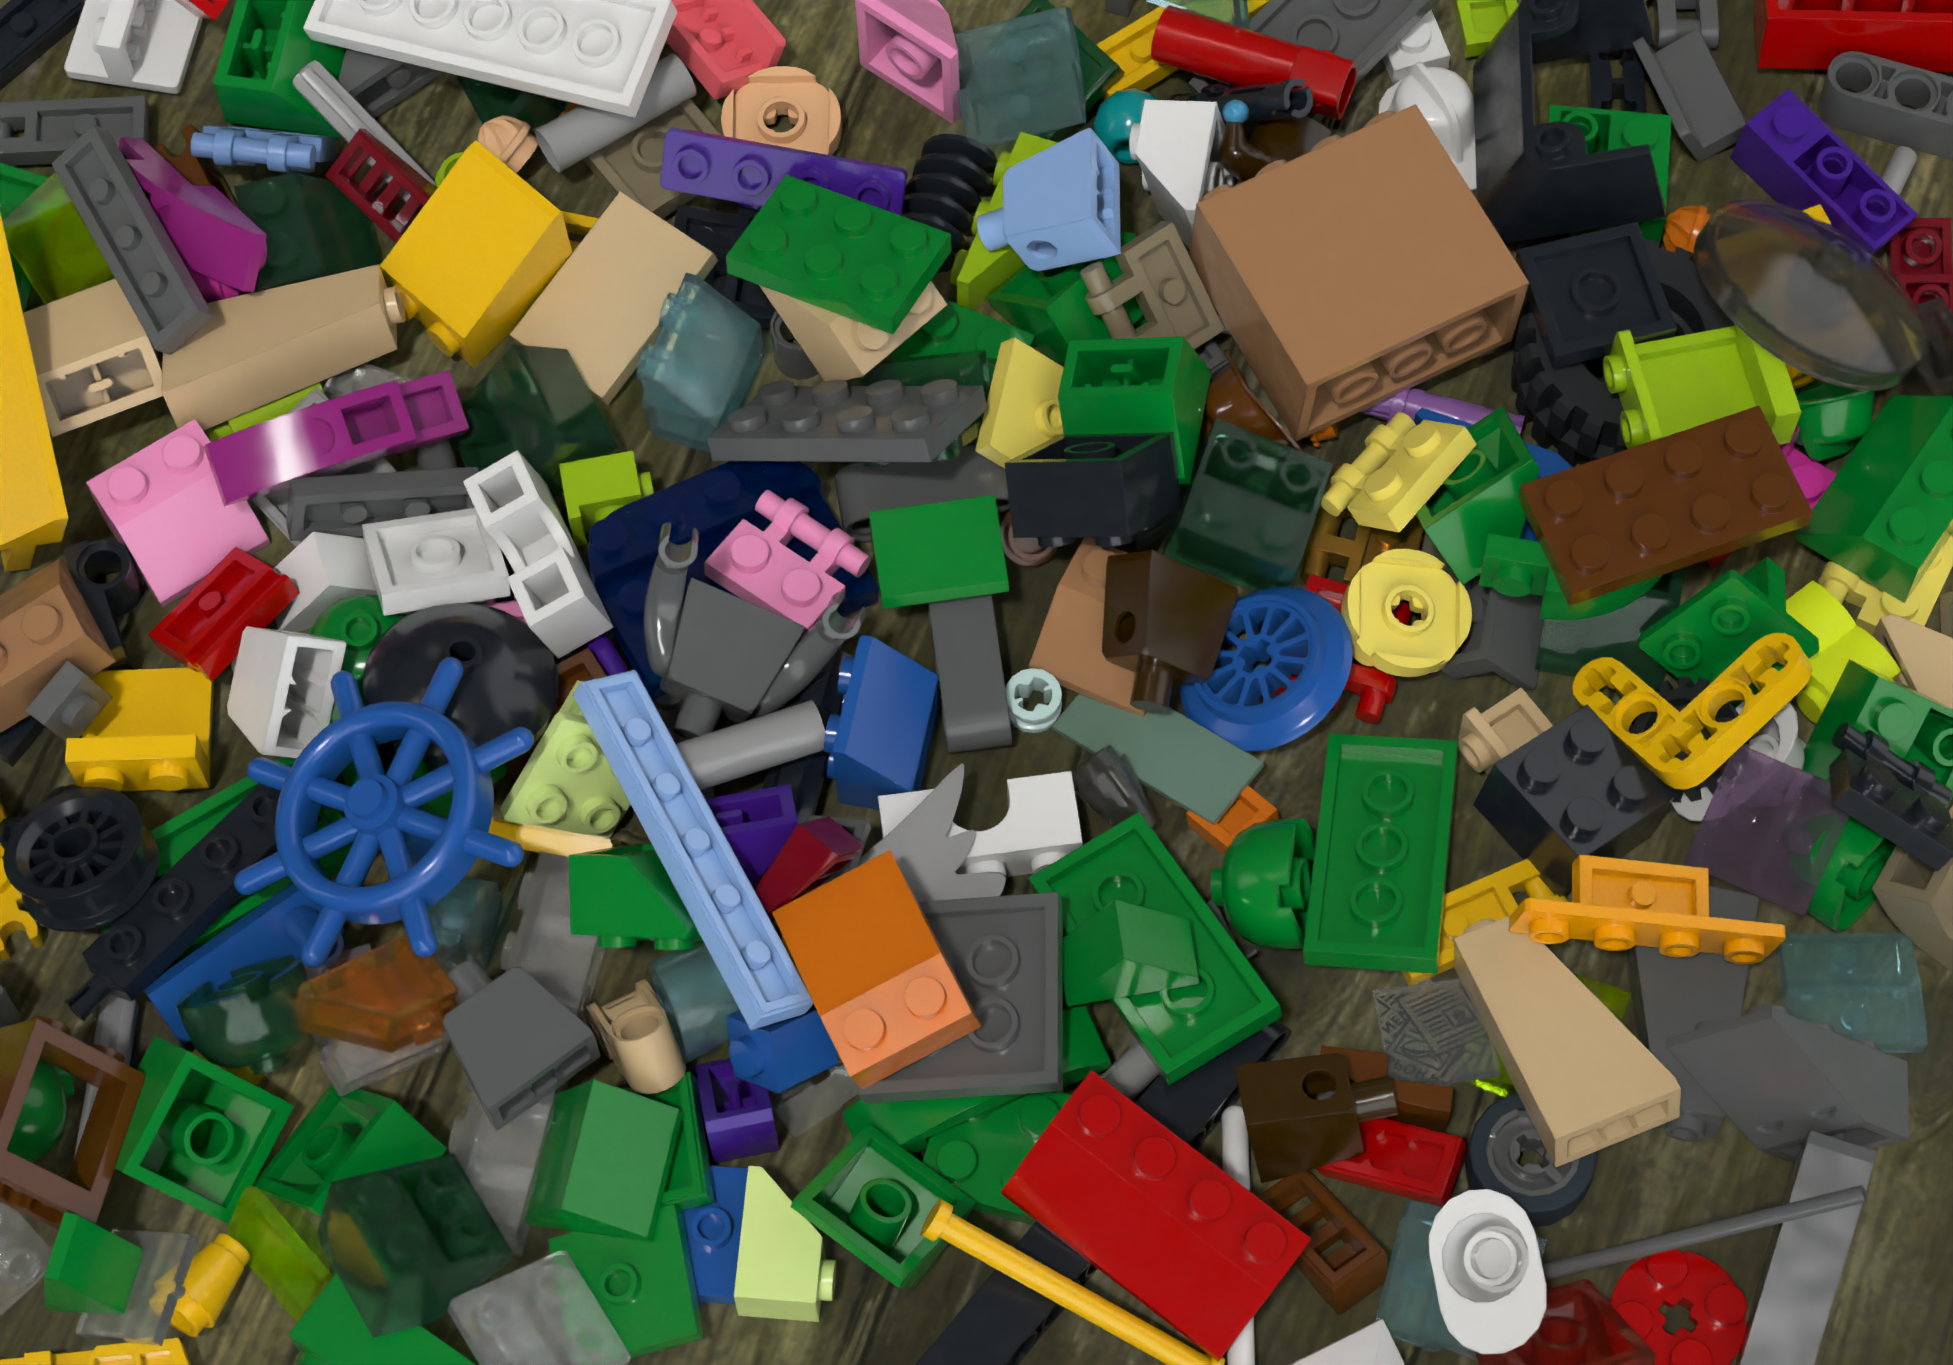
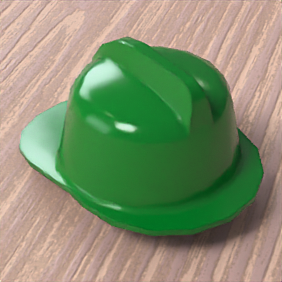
M1875 361L1864 363L1852 369H1842L1820 378L1795 393L1801 409V415L1797 423L1801 428L1796 444L1804 446L1809 457L1815 461L1842 455L1854 448L1859 438L1863 437L1871 429L1874 413V388L1888 380L1898 371V363L1893 361Z

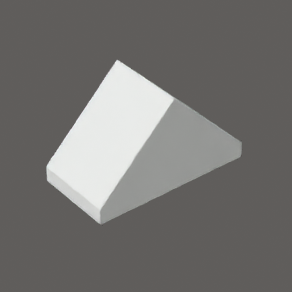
M312 532L273 568L280 576L282 574L287 575L300 592L275 618L278 630L299 632L309 629L319 614L340 599L361 593L378 595L363 538Z

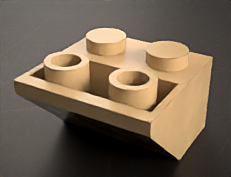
M116 279L23 312L46 419L52 437L163 396L161 392L162 360L160 355L154 349Z

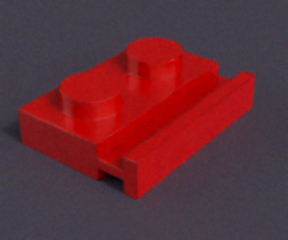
M235 547L148 635L160 651L195 672L199 670L208 680L213 681L238 656L242 633L246 626L266 628L300 592L287 575L282 574L280 576L271 566Z

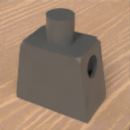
M468 960L455 967L446 976L443 984L459 1005L447 1013L441 1022L474 1092L496 1131L601 1057L591 1029L523 968L519 966L512 967L494 981H491L476 960Z

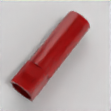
M1171 5L1167 6L1161 14L1151 45V59L1153 61L1235 87L1281 82L1293 78L1303 79L1305 84L1302 88L1309 86L1313 95V104L1309 113L1321 114L1341 120L1357 80L1355 61L1337 56L1329 50L1324 49L1321 51L1305 45H1297Z

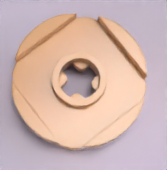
M775 66L758 70L748 76V84L741 87L735 95L734 89L725 99L722 108L721 126L723 136L826 155H833L841 140V110L836 95L830 88L828 92L824 86L818 84L815 75L801 68ZM777 115H788L789 122L796 124L794 128L786 132H775L766 125L775 124Z

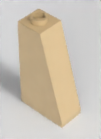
M377 264L209 302L207 305L214 316L171 355L163 353L161 392L177 429L196 419L203 431L397 350V324L405 322V311L397 286L387 287L380 266Z
M1509 916L1498 921L1494 919L1478 921L1465 929L1460 936L1453 938L1455 970L1555 1168L1680 1117L1681 1087L1675 1076L1545 944L1531 941L1529 934L1510 932Z

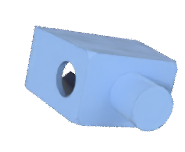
M1091 128L1078 132L1010 167L1003 175V207L980 215L977 218V230L983 245L989 251L1010 245L1029 269L1035 271L1121 254L1120 167L1117 160Z

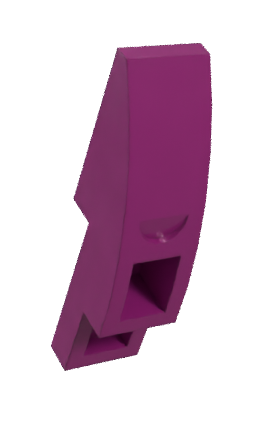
M120 137L119 150L185 266L241 291L254 292L259 269L264 266L267 257V234L215 186L192 185L143 138Z
M447 370L398 384L397 380L333 398L235 432L206 444L204 449L223 505L227 506L289 488L290 479L337 475L343 473L350 466L460 436L469 429L450 371Z

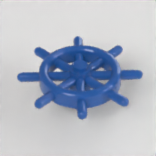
M447 657L439 663L420 704L388 701L364 706L357 681L353 674L344 670L336 672L330 683L340 718L329 724L308 743L292 767L263 757H257L248 764L247 773L252 781L281 791L275 815V840L278 851L238 872L234 878V886L239 893L250 895L288 876L306 897L322 907L301 952L302 962L309 968L323 966L345 920L360 924H385L403 920L414 954L423 958L430 957L435 953L438 946L427 908L437 903L457 886L472 867L477 857L506 867H515L523 860L524 852L519 843L488 833L494 801L490 770L527 752L534 743V737L529 729L516 727L478 747L469 735L444 716L464 671L460 660L454 657ZM403 739L385 774L377 746L386 742ZM432 743L439 746L446 755L448 763L412 781L429 744ZM354 761L359 780L352 787L335 782V779L344 768ZM453 790L448 819L426 812L423 805ZM321 805L345 813V817L316 831ZM353 842L335 882H333L325 872L320 859ZM379 849H381L390 880L377 885L362 887Z

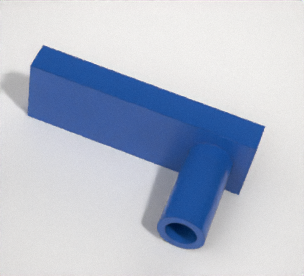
M292 883L159 975L144 990V993L175 1038L183 1046L222 1019L228 1011L232 1012L292 970V965L301 963L302 949L322 907L306 897ZM343 927L323 965L331 964L340 957L344 947L341 934L346 932Z

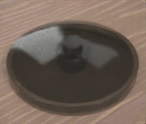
M1738 199L1724 203L1715 209L1698 233L1694 245V257L1697 270L1710 295L1723 312L1746 335L1790 366L1833 385L1855 390L1877 391L1900 384L1924 354L1926 347L1925 327L1922 317L1910 295L1896 277L1876 257L1830 224L1801 210L1780 203L1760 199Z

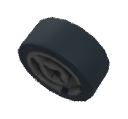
M1518 1093L1510 1094L1489 1105L1474 1124L1464 1163L1470 1190L1490 1189L1510 1196L1526 1211L1532 1226L1541 1227L1550 1226L1569 1216L1584 1199L1592 1181L1597 1154L1593 1152L1555 1168ZM1527 1150L1535 1151L1542 1158V1167L1539 1164L1526 1163L1522 1167L1518 1164L1520 1153Z

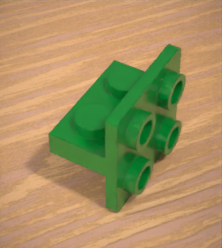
M1766 557L1742 575L1735 570L1727 571L1639 635V648L1676 678L1689 676L1693 683L1696 684L1699 677L1709 680L1710 683L1713 682L1753 643L1763 636L1772 633H1786L1794 637L1808 659L1819 651V639L1786 612L1785 571L1770 558ZM1776 662L1771 667L1779 671L1786 665ZM1754 683L1749 685L1754 695L1760 692ZM1733 700L1730 702L1732 703L1734 708H1736L1744 701Z

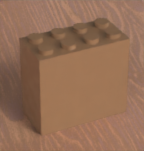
M1416 104L1397 113L1392 110L1382 112L1373 117L1360 130L1342 138L1339 135L1329 136L1318 142L1309 153L1289 162L1286 160L1274 161L1263 167L1255 177L1234 187L1228 184L1218 186L1209 191L1200 202L1196 203L1189 256L1213 306L1295 442L1504 345L1513 339L1529 281Z

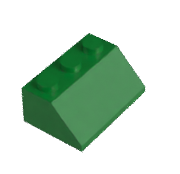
M1892 395L1872 423L1871 429L1862 437L1812 509L1813 516L1810 524L1799 528L1794 539L1905 603L1953 533V396Z

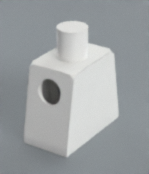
M246 626L242 633L238 656L231 663L234 675L227 710L230 718L262 755L298 758L308 743L329 725L335 700L330 681L336 672L341 671L347 644L345 641L305 633Z

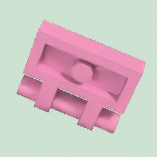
M766 490L759 497L755 505V511L772 521V523L763 532L745 519H742L705 561V575L737 597L805 626L800 636L802 637L818 621L822 620L831 597L837 592L845 593V585L831 576L839 567H842L859 578L868 568L871 556L854 546V537L842 529L835 528L830 530L808 515L809 508L796 499L789 498L784 500L772 491ZM793 537L798 538L818 552L810 562L786 547Z

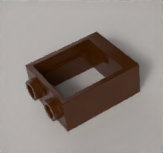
M34 1016L29 1021L1 1027L0 1202L57 1230L60 1228L64 1212L79 1215L96 1224L146 1074L124 1064L125 1058L120 1052L102 1045H87L70 1036V1028L64 1023L49 1017ZM39 1058L98 1088L67 1180L7 1151Z

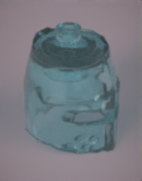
M704 941L694 942V948L675 950L650 962L649 973L655 995L667 1014L684 1062L687 1063L716 1050L725 1041L730 1043L726 1016L740 1009Z

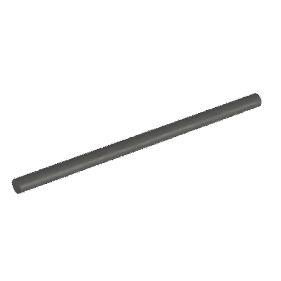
M1861 1185L1543 1263L1545 1281L1866 1203L1867 1195L1864 1187Z

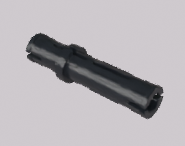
M1293 78L1281 82L1260 83L1236 88H1229L1223 84H1212L1203 87L1201 92L1170 95L1166 100L1217 102L1226 127L1222 109L1231 100H1240L1248 106L1250 114L1243 124L1276 119L1305 117L1311 110L1313 95L1309 86L1302 88L1305 84L1303 79Z

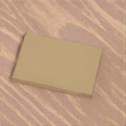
M620 191L517 324L510 336L524 349L609 405L716 265L718 259L713 252Z

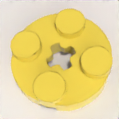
M1393 549L1374 557L1372 562L1364 565L1346 588L1341 605V614L1351 634L1353 656L1358 662L1401 677H1419L1432 672H1438L1446 666L1469 634L1472 622V607L1468 592L1460 580L1456 584L1452 577L1442 570L1445 566L1443 562L1435 556L1419 550ZM1400 600L1409 601L1411 611L1421 613L1422 620H1416L1411 626L1400 623L1399 619L1394 617L1392 610L1397 608Z

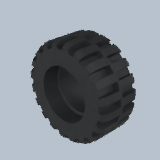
M1644 239L1677 327L1674 337L1734 326L1739 309L1745 306L1746 302L1738 289L1733 285L1727 288L1723 287L1724 274L1709 262L1703 267L1693 262L1695 254L1677 246L1675 252L1660 249V241ZM1527 299L1524 314L1520 319L1513 354L1511 389L1517 393L1515 406L1519 415L1525 416V423L1533 422L1531 436L1542 448L1548 449L1553 445L1558 450V454L1572 467L1627 450L1628 448L1624 443L1620 426V415L1624 410L1619 394H1611L1607 385L1596 378L1583 362L1552 368Z

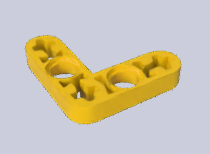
M1772 633L1763 636L1753 643L1680 712L1623 663L1614 658L1602 657L1590 661L1576 674L1572 687L1573 695L1583 707L1587 704L1643 765L1666 785L1674 789L1685 790L1705 781L1789 703L1809 682L1812 667L1810 660L1794 637L1786 633ZM1776 662L1786 665L1779 671L1771 667ZM1751 683H1754L1760 691L1756 695L1749 688ZM1604 686L1611 689L1615 688L1621 699L1614 705L1599 690ZM1733 700L1745 701L1742 712L1736 718L1728 722L1715 721L1717 712L1727 702ZM1649 711L1658 713L1656 722L1651 728L1639 734L1629 733L1631 723L1640 714ZM1704 727L1711 734L1708 740L1700 732ZM1681 751L1689 755L1683 761L1675 757Z

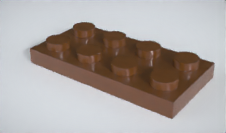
M1760 406L1522 484L1518 494V499L1569 606L1808 526L1813 516V511Z

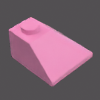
M855 0L860 65L954 125L961 117L959 59L949 13L945 11L944 7L937 0Z

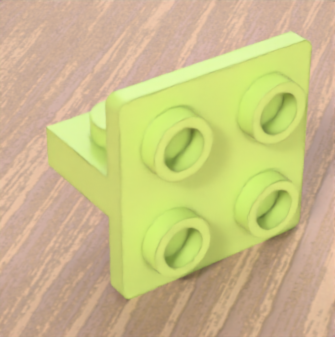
M577 680L500 807V812L505 821L524 825L531 824L584 835L610 838L631 804L573 697L580 683L584 682Z

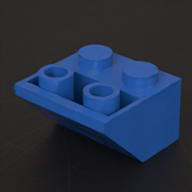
M860 634L855 657L844 656L838 680V694L844 695L841 715L830 714L824 738V752L830 753L827 778L836 779L838 803L879 810L878 796L920 791L940 704L939 677L934 672L878 639Z

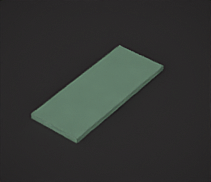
M1078 694L1051 726L1052 730L1212 825H1215L1240 796L1241 792L1264 767V762L1170 707H1168V711L1161 713L1147 711L1145 716L1142 717Z

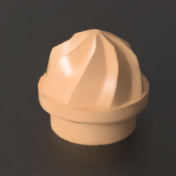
M505 115L485 122L480 127L477 138L480 144L515 173L523 167L539 144L537 138L528 132L530 129L528 123Z

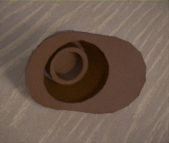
M1226 349L1224 352L1230 364L1216 375L1209 384L1200 430L1207 443L1217 453L1236 460H1248L1288 447L1307 468L1312 470L1313 465L1304 452L1251 392Z

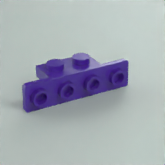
M672 127L666 132L660 185L664 189L735 201L741 206L760 210L787 174L902 216L907 182V171L903 168Z

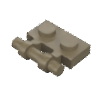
M1161 221L1121 246V254L1115 255V258L1123 274L1114 280H1110L1102 262L1090 264L1080 271V275L1088 290L1085 300L1092 314L1101 316L1112 339L1184 336L1191 347L1196 349L1225 330L1173 222ZM1132 297H1135L1147 321L1137 329L1134 328L1123 306V303Z

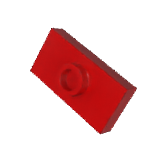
M1381 1118L1358 1123L1364 1147L1363 1153L1357 1157L1317 1168L1321 1176L1443 1207L1449 1200L1467 1146L1462 1137Z

